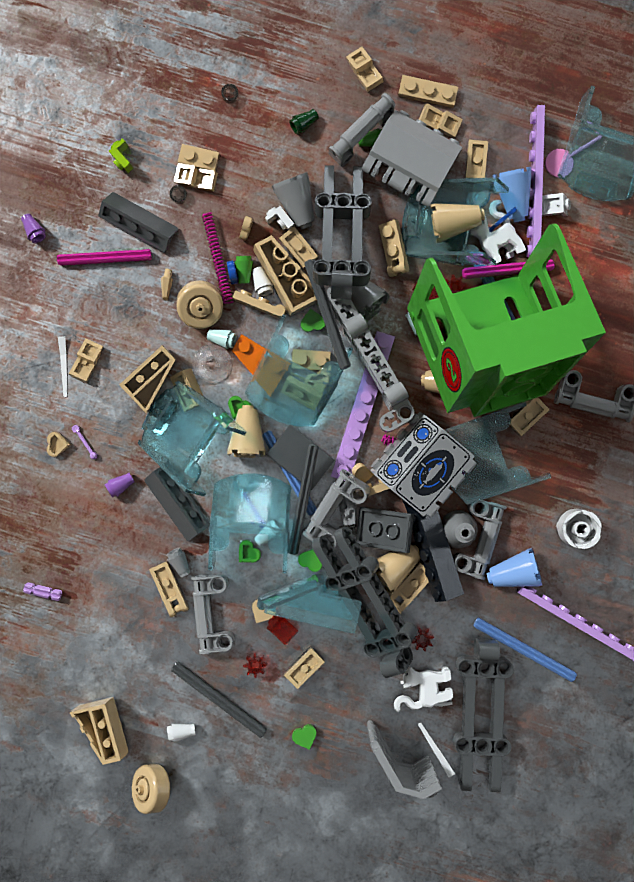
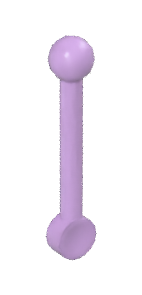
M74 425L72 431L77 433L89 451L90 458L96 459L97 453L93 452L80 432V427Z

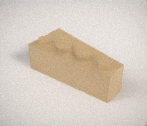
M272 235L254 245V252L273 284L289 317L317 303L309 277L291 259L289 254Z

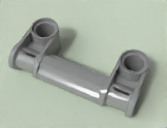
M383 93L381 99L374 105H371L340 136V140L328 148V154L341 167L351 160L354 155V146L378 123L382 127L385 125L396 106L393 99L388 94Z
M570 370L560 380L554 398L555 404L570 405V408L610 418L617 417L625 419L626 422H631L633 419L634 385L619 386L616 390L614 401L580 393L582 375L576 370ZM569 374L575 377L573 384H570L567 380ZM626 388L630 390L629 398H626L624 396V390Z
M341 469L339 478L335 483H332L315 513L310 518V524L307 528L303 529L302 534L311 541L320 536H331L334 542L330 543L335 548L337 545L334 536L336 529L327 523L344 497L356 504L363 503L370 495L369 486L356 478L351 472ZM357 489H360V490L363 491V493H364V496H363V497H360V496L357 495V493H356V490H357Z
M475 498L469 501L468 511L474 516L485 519L475 555L472 557L456 553L453 555V560L457 571L485 580L486 567L490 564L502 525V515L507 506ZM477 503H480L482 509L481 511L476 513L474 509L475 505ZM464 558L465 564L462 567H458V560Z
M224 574L192 576L197 638L200 641L199 654L228 651L235 642V636L230 631H213L210 594L222 593L228 587L229 579ZM216 579L223 581V588H218L215 585ZM221 637H227L230 640V644L224 645L221 642Z

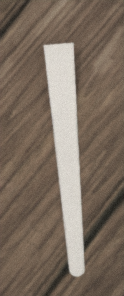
M65 336L58 337L63 396L67 397V354Z
M419 723L418 726L447 776L450 778L455 774L422 723Z

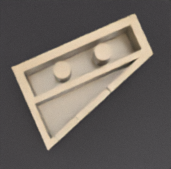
M162 345L119 384L145 413L148 412L176 358Z
M114 697L82 704L69 712L72 718L75 717L81 726V732H85L91 742L90 746L103 765L121 761L129 753Z

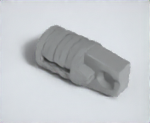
M344 497L339 504L344 525L356 524V503Z

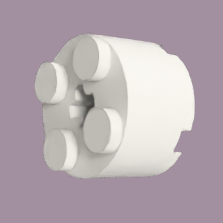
M568 510L562 514L556 525L561 540L567 545L579 549H587L594 546L601 536L602 526L599 518L587 510ZM578 525H581L580 532H577Z

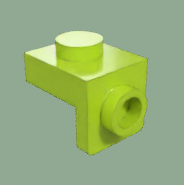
M122 138L120 141L112 144L109 152L115 159L113 163L120 171L124 169L129 173L133 167L122 155L129 146Z

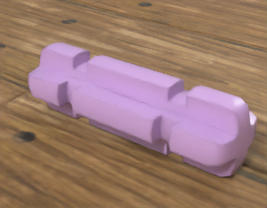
M29 582L25 584L23 590L26 594L31 595L33 593L34 596L51 598V600L59 601L62 597L61 590H52V588L41 585L35 586V584Z

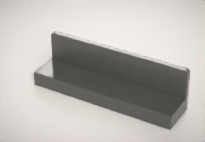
M112 192L101 202L98 217L163 253L168 250L172 236L178 232V227L115 192Z
M167 463L144 479L147 486L187 541H190L211 526Z

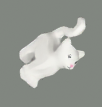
M494 200L490 204L489 211L494 218L500 220L506 214L497 211V207L502 204V201ZM486 216L485 220L482 221V225L469 230L471 235L479 239L482 249L490 257L489 265H497L501 262L499 248H505V258L507 260L514 257V251L517 254L526 251L525 245L511 225L509 217L503 221V225L493 232L489 231Z
M408 667L400 683L404 684V688H411L419 684V701L414 702L410 697L402 695L394 701V709L400 712L402 703H405L412 710H419L424 707L432 708L433 706L453 705L451 700L453 698L452 688H446L444 691H439L438 683L451 680V673L448 667H442L441 671L424 670L420 672L415 671L412 667Z

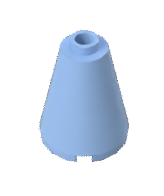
M526 167V172H524L523 168L499 173V178L497 174L492 175L506 213L514 207L517 209L514 214L509 216V219H513L514 222L524 221L525 216L529 215L531 167Z
M533 548L527 549L489 568L490 572L487 573L489 584L493 583L494 587L543 586L538 564L534 558Z

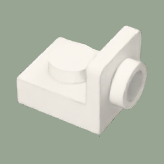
M564 193L542 195V216L559 214L567 216V210H570V199H567Z
M281 206L273 207L266 213L265 219L268 224L278 218L277 223L283 230L285 228L290 230L293 226L295 227L293 221Z

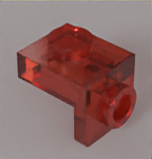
M281 614L274 615L268 621L267 629L284 645H287L299 632Z

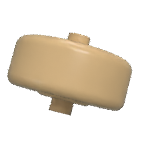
M201 280L193 281L186 284L178 293L176 301L177 312L180 319L186 325L196 329H204L214 325L220 319L223 312V300L219 290L213 284Z
M159 764L143 765L137 769L133 777V802L137 810L143 814L161 812L166 807L170 796L168 774Z

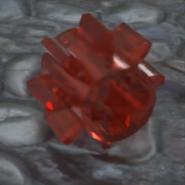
M453 274L450 281L445 279L450 289L454 283L457 284V289L454 291L451 289L452 293L463 291L462 288L467 285L462 283V276L455 278Z
M418 627V634L412 644L416 643V650L420 647L426 651V647L433 646L430 639H433L434 636L432 634L428 635V628L421 630ZM421 635L425 637L423 643L419 640Z
M254 652L253 657L246 656V660L249 663H244L243 667L248 668L247 675L252 673L256 678L258 673H265L262 667H266L268 663L263 662L264 655L260 657ZM258 662L259 666L253 668L252 663Z

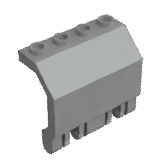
M395 110L386 121L361 170L369 174L375 162L378 161L371 176L375 177L383 164L388 167V170L382 177V182L385 184L392 171L395 170L387 185L403 193L409 180L412 179L405 195L409 196L413 191L414 185L417 183L422 186V189L416 196V201L420 202L428 188L429 190L421 204L429 208L455 159L460 154L462 147L457 140L453 138L449 140L443 137L444 134L441 131L427 128V124L418 119L415 121L409 118L410 115L407 112Z

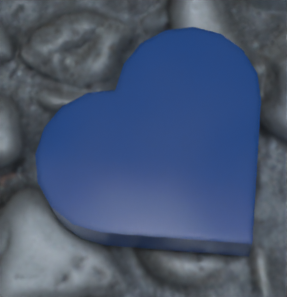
M233 260L227 261L231 285L237 284L238 277L235 262Z

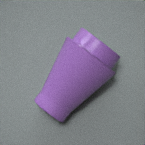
M31 214L23 215L21 221L23 222L28 240L32 241V243L43 241L46 237L45 229Z
M130 473L108 480V483L104 485L113 498L116 495L118 497L135 481Z

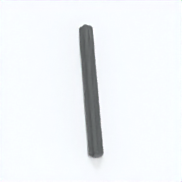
M310 259L304 265L339 368L341 370L347 369L351 364L324 285H318L313 281V264L315 260Z
M310 444L308 447L288 553L297 555L299 551L319 446Z
M176 662L173 665L171 671L259 738L264 736L267 730L266 727L182 664Z

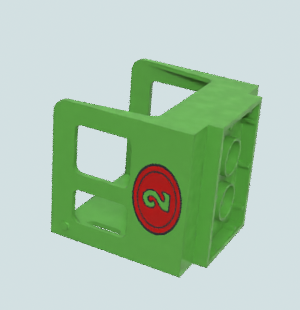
M555 223L547 227L518 275L457 293H452L436 261L433 258L426 259L407 307L447 413L470 407L474 417L547 395L606 333L562 231ZM555 250L573 290V297L563 306L546 269V264ZM537 277L540 279L552 309L543 311L533 288V283ZM433 287H435L439 298L429 300ZM510 298L514 301L521 318L511 320L504 303L505 299ZM436 319L441 320L448 336L446 341L443 339Z

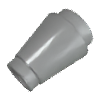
M180 547L166 554L168 557L167 561L180 577H184L191 572L185 552Z

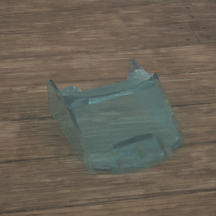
M591 86L582 96L557 176L569 184L568 187L583 196L600 201L627 200L634 193V136L600 125L602 113L599 108L590 105L595 86Z
M499 178L444 179L431 204L479 205L482 208L488 204L491 193H508L509 188ZM418 185L414 194H410L403 214L402 238L405 243L406 255L420 259L433 258L437 262L464 266V264L496 265V260L485 252H480L479 248L475 245L468 244L469 230L441 243H436V238H439V236H434L431 218L434 209L421 204L429 189H426L420 202H417L416 196L422 189V186Z
M282 314L276 323L244 393L258 410L274 420L294 426H313L336 389L343 370L339 368L338 362L329 361L325 363L320 374H317L286 359L285 356L289 349V342L287 338L278 334L286 318ZM352 347L345 348L348 358L352 353Z
M177 381L175 382L176 385L171 389H166L150 408L141 428L144 432L142 440H138V445L183 491L205 496L207 493L196 482L201 475V467L197 462L217 432L227 434L229 431L244 436L247 432L229 417V413L185 383Z
M526 402L445 429L449 435L475 456L473 460L477 465L469 474L463 470L461 473L466 478L456 489L452 487L454 492L467 505L552 478L550 472L531 478L528 469L524 466L508 469L496 432L507 429L511 423L509 412L527 406Z
M255 473L233 475L214 484L209 527L208 570L215 568L216 551H223L229 545L230 533L269 534V549L273 553L283 554L282 573H287L291 501L290 485L275 477Z
M314 574L259 595L257 607L260 610H264L266 614L354 634L362 602L342 597L338 593L339 590L326 588L323 574Z

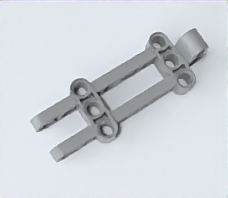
M329 286L327 296L332 311L341 324L347 340L355 348L382 394L385 405L389 409V412L380 418L379 427L385 433L393 432L410 422L414 416V409L408 400V392L404 385L398 381L369 332V327L361 313H358L351 300L340 299V303L337 304L338 299H331V286ZM382 377H384L385 379H388V378H389L388 384H387L386 381H381V378H382ZM408 409L410 411V417L406 419L402 418L400 416V410ZM395 413L397 420L392 422L391 428L388 426L384 427V419L388 421L394 419L395 416L393 414Z

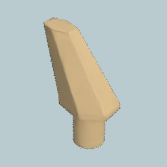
M165 269L164 276L161 277L162 299L165 301L169 298L173 282L171 269Z

